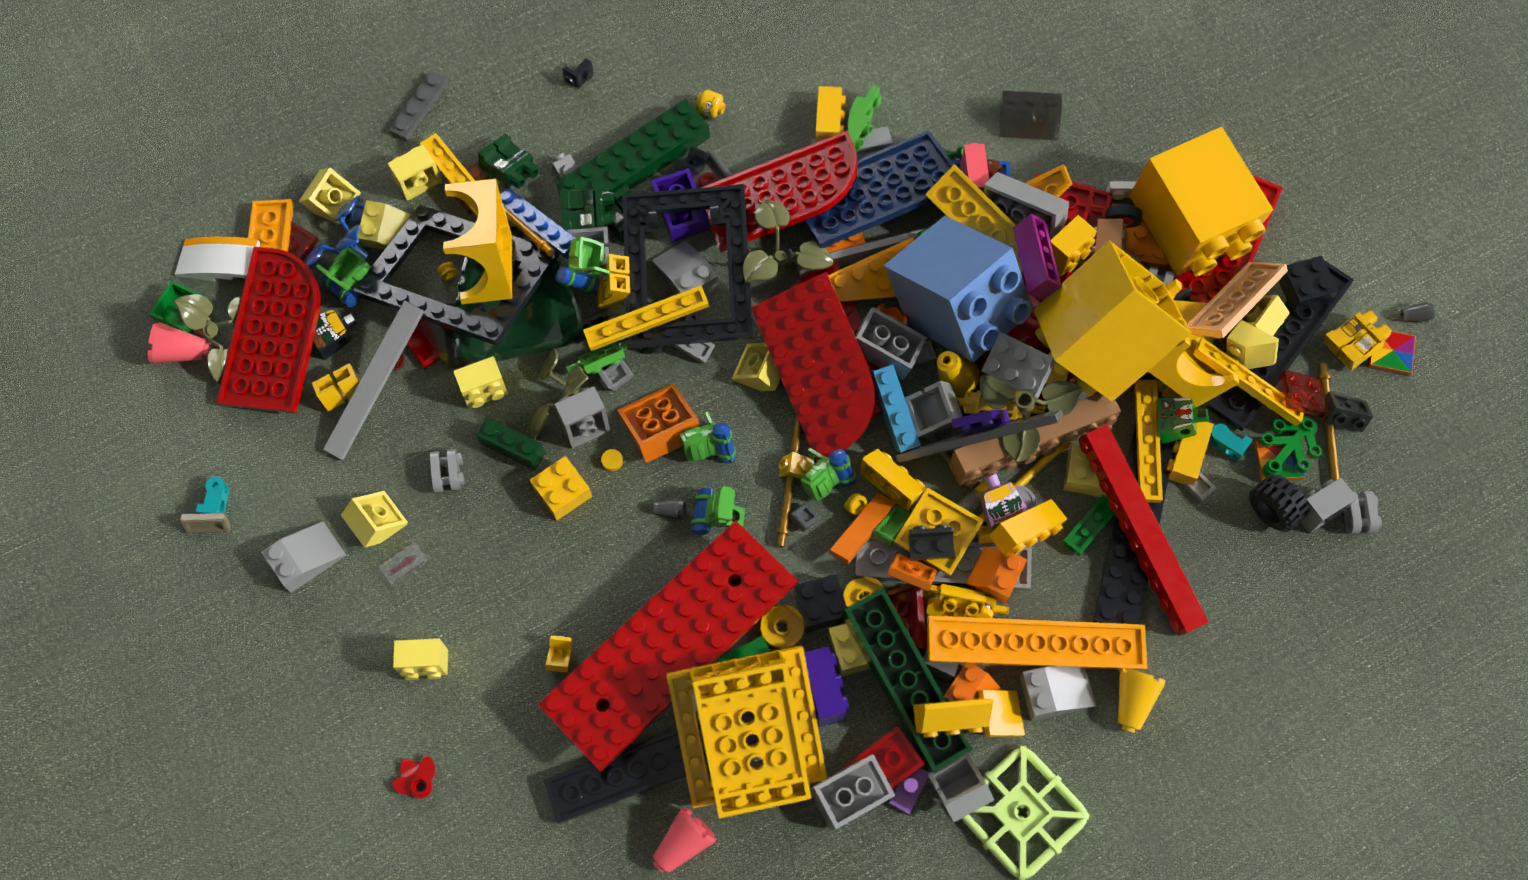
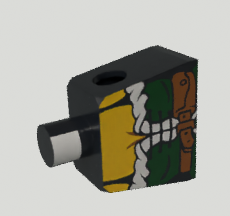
M334 310L319 314L313 342L324 360L351 341L346 330L357 324L351 313L339 319Z

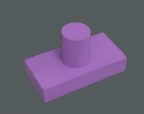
M920 768L898 784L894 792L895 796L891 798L889 805L909 815L928 778L929 772Z

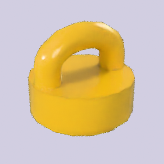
M856 493L847 499L844 503V508L852 515L859 516L868 505V502L864 496Z

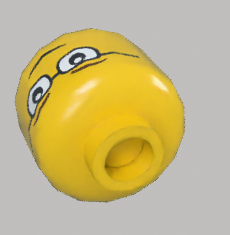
M705 90L703 93L700 92L695 103L699 114L712 119L716 118L719 114L722 115L726 103H723V96L711 90Z

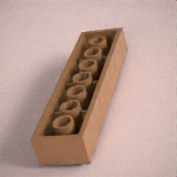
M1101 393L1078 401L1074 410L1063 416L1058 423L1036 428L1040 434L1039 447L1030 458L1024 461H1014L1003 445V437L954 450L949 467L959 487L965 485L971 487L977 484L978 480L992 473L998 475V472L1003 470L1006 472L1011 471L1020 463L1028 464L1036 460L1038 456H1049L1056 451L1055 449L1061 446L1063 449L1069 448L1073 442L1078 441L1083 435L1108 424L1111 430L1121 410L1116 400L1112 402Z

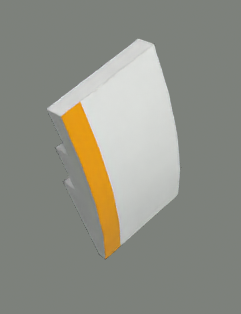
M198 237L185 239L175 276L207 281H216V278L233 280L234 277L246 279L253 247H259L260 242L258 239L240 237Z

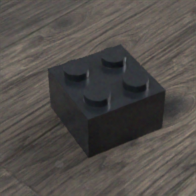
M1322 256L1286 265L1288 271L1278 281L1292 312L1329 303L1338 293V288Z
M837 574L800 583L794 587L795 598L803 618L806 633L845 623L839 611L847 606Z

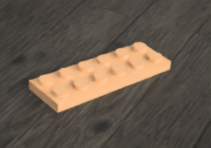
M1248 262L1187 324L1192 333L1190 335L1224 338L1288 271L1286 264Z

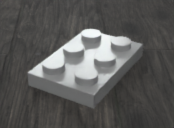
M1000 332L982 368V372L1020 391L1031 393L1033 398H1038L1056 361L1053 357Z

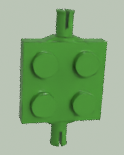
M627 340L621 343L614 342L576 357L578 360L576 363L566 366L568 373L576 365L580 366L586 374H595L606 365L612 366L620 363L621 359L625 357L623 351L628 349Z

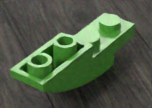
M872 85L865 98L857 96L850 110L848 133L856 152L858 149H862L864 139L871 134L873 111L881 103L880 87Z

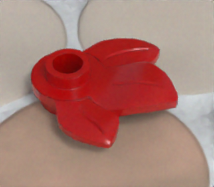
M430 756L423 758L420 764L413 760L403 759L400 768L402 777L392 782L394 789L402 795L412 794L417 799L428 797L433 789L431 780L436 773L434 761ZM420 784H425L423 791H418Z

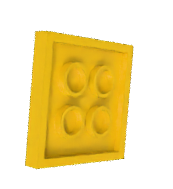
M927 487L894 540V544L910 553L908 534L909 530H913V527L925 526L926 529L935 528L937 525L953 527L955 558L923 560L951 577L984 520Z

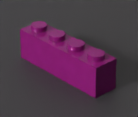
M1030 214L1013 227L1019 252L1018 256L1021 260L1022 273L1025 277L1026 290L1031 296L1044 300L1062 286L1046 221Z

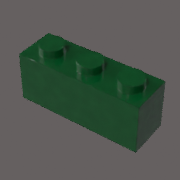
M488 417L476 434L480 444L536 471L546 454L543 444Z

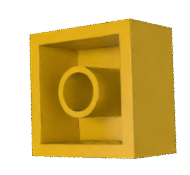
M1079 215L1050 240L1060 276L1067 271L1070 273L1077 266V261L1081 258L1084 260L1091 253L1092 250L1090 248L1095 243L1094 237L1097 230Z
M566 456L530 479L533 489L556 521L592 497L590 488Z

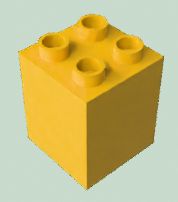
M1219 127L1149 158L1129 194L1134 205L1142 210L1143 220L1177 276L1192 270L1193 274L1197 277L1213 269L1217 265L1215 259L1227 254L1230 260H1235L1247 254L1253 248L1250 242L1265 233L1266 229L1263 223L1273 211L1272 206L1223 127Z
M1110 240L1061 284V288L1048 296L1034 309L1040 324L1035 333L1038 339L1050 349L1051 352L1048 355L1056 361L1053 370L1062 376L1070 371L1075 375L1076 383L1082 387L1086 394L1093 396L1098 391L1112 402L1192 334L1165 283Z

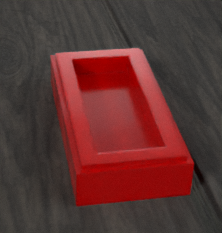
M419 325L416 326L407 342V346L422 367L426 369L442 359V357Z

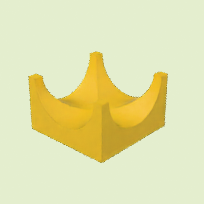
M496 179L445 184L446 196L462 199L478 214L476 223L466 234L457 239L443 242L445 254H458L470 257L478 261L485 268L481 279L473 288L460 292L461 303L469 304L512 299V234Z
M1177 279L1166 285L1173 299L1182 290V285ZM1189 335L1148 372L1183 398L1192 399L1195 407H1199L1239 384V378L1234 373L1226 376L1208 374L1205 363L1193 355L1196 344L1202 337L1211 344L1216 339L1215 337Z

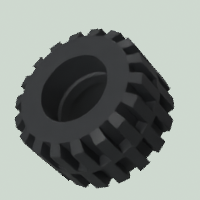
M1278 474L1268 475L1249 492L1250 504L1256 514L1267 525L1280 532L1292 530L1310 511L1308 509L1309 504L1302 492L1292 482Z

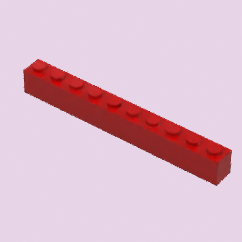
M1108 424L1086 433L1078 439L1080 449L1086 455L1091 471L1096 474L1100 489L1106 494L1109 506L1119 520L1121 530L1126 533L1130 548L1136 553L1139 565L1149 579L1151 589L1160 600L1161 609L1166 612L1170 620L1172 630L1176 632L1177 636H1180L1209 623Z

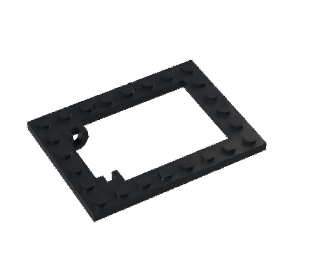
M744 184L622 194L624 256L629 257L628 276H630V294L626 297V313L648 306L645 232L659 231L657 221L659 213L710 209L712 227L726 226L731 318L664 323L627 337L628 349L753 339L752 311L750 309L752 307L750 282L745 283L743 276L744 261L749 254Z
M419 205L353 291L358 297L399 311L405 300L424 311L421 317L422 320L497 346L559 258V253L555 251L554 255L548 256L545 252H541L534 242L512 235V276L517 278L512 284V299L501 300L496 308L489 307L487 311H485L483 304L479 302L471 313L387 284L427 230L457 239L466 234L475 224Z

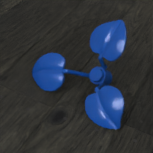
M359 196L346 203L335 217L334 221H340L347 232L344 238L337 243L335 248L324 243L316 246L304 261L308 267L320 257L322 252L329 250L340 254L341 251L339 250L345 249L347 246L366 259L369 253L360 246L358 240L360 226L357 224L349 229L345 223L346 215L351 212L356 202L360 200Z

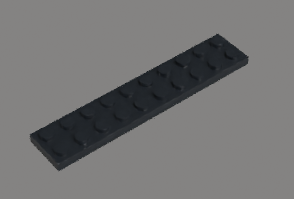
M1326 261L1325 263L1338 288V293L1329 303L1297 312H1292L1288 301H1286L1284 305L1290 313L1273 335L1279 339L1276 363L1271 366L1249 369L1274 388L1354 281L1353 278ZM1234 386L1213 398L1207 408L1240 431H1243L1263 403L1251 397L1239 386Z
M1135 424L1127 463L1138 482ZM1161 439L1163 500L1161 503L1148 502L1159 524L1170 473L1166 468L1170 458L1173 459L1174 452H1172L1175 443V441L1163 444ZM1115 515L1093 623L1139 624L1148 577L1141 569L1139 559L1130 548L1129 539L1126 533L1121 530L1119 520Z
M750 711L744 712L741 716V720L746 723L754 719V714ZM697 721L705 759L706 768H708L709 765L703 740L700 721ZM678 730L670 731L624 749L601 772L592 762L544 779L557 823L567 822L686 776ZM750 734L746 737L745 742L748 745H754L758 742V736Z

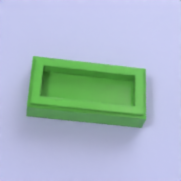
M895 505L873 531V537L892 546L911 512Z

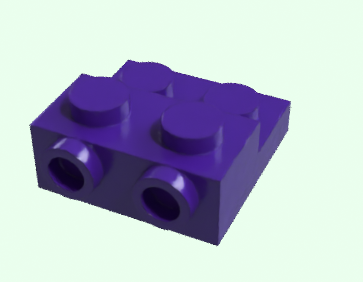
M1007 409L989 410L951 420L953 428H961L963 434L1010 422Z

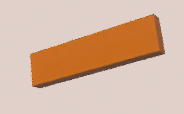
M877 493L830 549V554L848 565L873 535L876 527L894 508L896 502Z

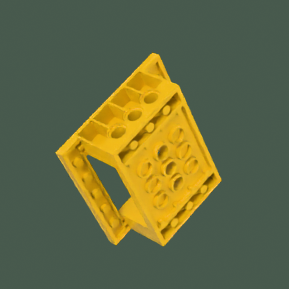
M802 645L666 673L693 808L716 804L718 817L724 818L811 799L808 783L822 781L827 778ZM692 693H694L711 779H708ZM746 711L754 714V719L748 723L741 720L742 714ZM750 734L758 736V742L754 745H748L745 742L746 737ZM753 757H760L763 759L761 766L754 768L750 766V760Z

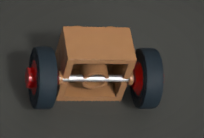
M1125 204L1108 207L1105 212V219H1098L1097 226H1094L1097 232L1094 237L1096 245L1092 246V255L1109 240L1126 253L1127 233L1125 228L1137 227L1142 223V210L1136 206Z

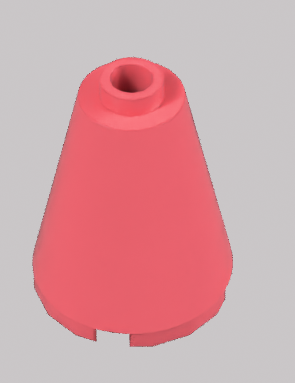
M155 322L156 324H153L148 342L151 344V350H148L149 363L204 360L210 351V344H207L206 339L161 322Z
M683 807L653 855L655 859L653 864L662 873L664 871L670 873L717 840L714 838V833L699 817L698 819L691 817L693 812L687 807Z

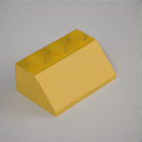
M879 449L862 459L860 475L890 500L896 502L897 506L909 512L916 507L926 490L925 485L919 479H913L905 467L895 464L888 453H882Z
M993 698L913 705L916 733H923L924 737L938 736L937 732L946 731V735L960 734V729H968L969 733L982 732V727L990 726L994 704Z

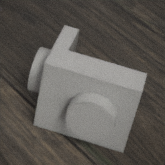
M562 153L554 157L555 162L550 164L552 168L554 167L560 179L578 168L571 154L565 156Z
M621 359L620 363L610 366L605 371L601 370L598 372L601 376L599 381L603 387L614 391L634 377L623 359Z

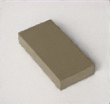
M225 513L182 514L180 519L186 533L228 532L231 528Z

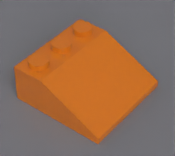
M674 383L617 410L646 463L681 447L679 434L695 427H700L698 418Z

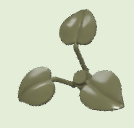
M770 200L762 202L756 209L755 220L759 226L765 229L775 227V253L767 256L762 250L750 252L746 256L743 265L745 283L768 280L776 274L784 273L787 264L791 265L796 257H798V266L807 270L828 268L833 265V259L826 248H821L814 241L803 243L800 246V252H795L788 258L784 251H779V226L788 225L790 219L788 210L782 204Z
M196 294L179 297L174 300V303L178 308L183 323L188 328L193 329L196 336L206 338V342H210L218 347V349H211L208 352L207 367L214 381L221 385L229 349H223V346L212 338L218 333L219 326L233 323L235 327L241 297H235L228 303L227 314L231 319L219 323L210 321L208 316L212 313L213 306L206 297Z
M552 348L541 365L539 378L544 381L549 375L564 386L562 398L578 394L579 390L577 389L589 379L580 366L576 365L569 373L566 383L556 377L552 370L557 364L558 353L555 348ZM555 403L540 404L534 412L530 422V435L533 440L536 441L537 435L548 419L549 408L555 407Z
M990 375L980 376V391L986 404L994 409H1003L1008 401L1011 403L1016 401L1018 410L1022 412V419L1026 418V414L1034 409V403L1047 405L1049 412L1061 409L1063 416L1074 410L1082 393V387L1077 384L1057 381L1044 387L1042 396L1045 401H1042L1037 397L1033 398L1032 394L1027 391H1022L1015 395L1016 388ZM1036 428L1003 436V445L1016 462L1030 458L1040 444V434Z

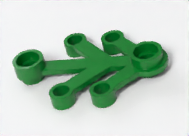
M1303 417L1302 422L1298 426L1292 423H1285L1281 419L1275 420L1271 425V430L1276 434H1281L1283 431H1297L1294 436L1274 437L1270 433L1263 434L1260 439V444L1263 447L1269 448L1274 445H1286L1274 460L1267 461L1263 466L1262 471L1266 477L1271 474L1279 475L1282 472L1281 465L1292 451H1294L1297 463L1295 466L1296 470L1299 473H1306L1310 469L1311 463L1305 459L1301 445L1303 437H1305L1308 447L1307 456L1311 459H1317L1321 455L1322 449L1316 445L1314 438L1318 426L1312 418Z

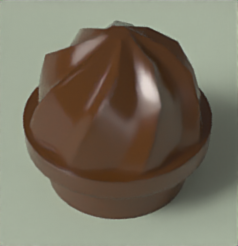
M987 160L988 174L992 178L997 172L1000 173L1002 166L998 160Z

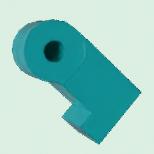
M1216 424L1212 428L1209 443L1237 462L1253 439L1247 435L1241 439L1230 432L1226 425Z
M218 476L211 477L205 484L207 492L204 504H197V514L225 513L229 487L222 478Z

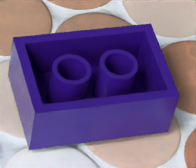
M689 168L651 180L652 192L697 188ZM706 210L661 213L671 242L710 230L709 217Z
M829 647L804 652L818 728L843 722L845 715L848 714L849 705L846 696L841 695L843 683L841 675H836L835 672L837 666L835 653H830Z

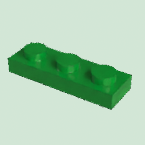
M1105 495L1098 499L1062 542L1077 556L1084 552L1115 515Z

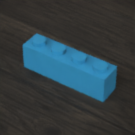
M888 365L871 371L876 397L895 452L901 453L921 446L894 365Z

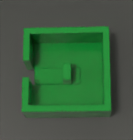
M171 280L149 312V315L155 322L171 325L174 328L191 334L193 329L188 328L183 323L174 300L185 295L202 294Z

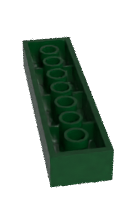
M684 99L556 182L558 193L560 195V190L601 189L603 192H615L625 184L631 190L687 154L690 147H697L710 139L709 125L687 99ZM571 209L572 211H582V209Z
M877 589L840 610V614L908 738L926 763L924 765L925 769L928 772H936L973 750L962 729H960V734L946 735V731L937 732L938 736L924 737L923 733H916L913 705L946 702L885 589Z

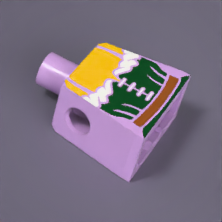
M996 473L984 477L988 489L980 492V499L988 527L994 528L1002 522L1028 510L1010 481L1000 483Z

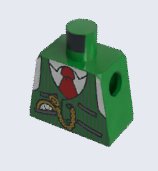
M1158 398V434L1163 444L1195 436L1197 434V423L1209 422L1208 410H1196L1194 402L1190 398Z

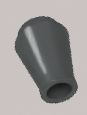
M1423 302L1401 309L1402 321L1429 322V320L1435 317L1432 303Z
M680 498L655 501L654 514L677 519L685 517L686 501Z

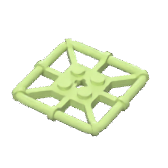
M1020 746V748L1009 753L991 771L983 774L987 786L992 784L1003 798L994 807L983 806L973 812L993 814L1003 827L990 838L969 814L961 818L984 844L983 847L986 850L989 849L1010 874L1018 878V880H1025L1033 876L1055 854L1058 855L1062 852L1061 848L1089 820V813L1086 812L1081 802L1061 782L1062 779L1058 775L1055 776L1034 752L1027 749L1026 746ZM1019 758V783L1009 792L997 777ZM1027 759L1049 781V784L1038 794L1026 782ZM1054 787L1076 812L1054 811L1042 798ZM1017 807H1026L1028 809L1026 812L1028 817H1019L1017 815ZM1051 818L1076 819V822L1056 841L1042 828ZM1006 831H1009L1019 842V868L995 843ZM1037 833L1049 847L1026 868V842Z

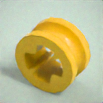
M445 262L437 269L443 281H449L458 274V270L453 262Z

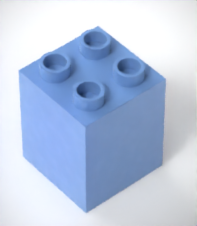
M943 216L884 265L902 312L908 315V326L971 362L976 361L986 351L992 350L1000 332L1007 334L1015 326L1024 323L1033 312L1013 248L946 216Z

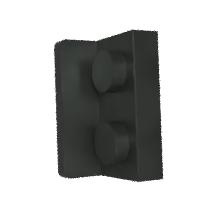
M1331 391L1325 396L1330 409L1325 418V422L1328 424L1363 432L1373 418L1367 401Z
M937 525L935 528L926 529L925 526L913 527V530H909L908 534L910 561L955 558L954 528L948 527V525Z

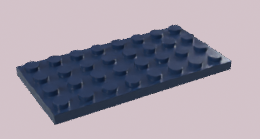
M929 130L859 159L855 181L843 199L829 210L803 222L819 246L825 248L932 202L925 194L954 163Z

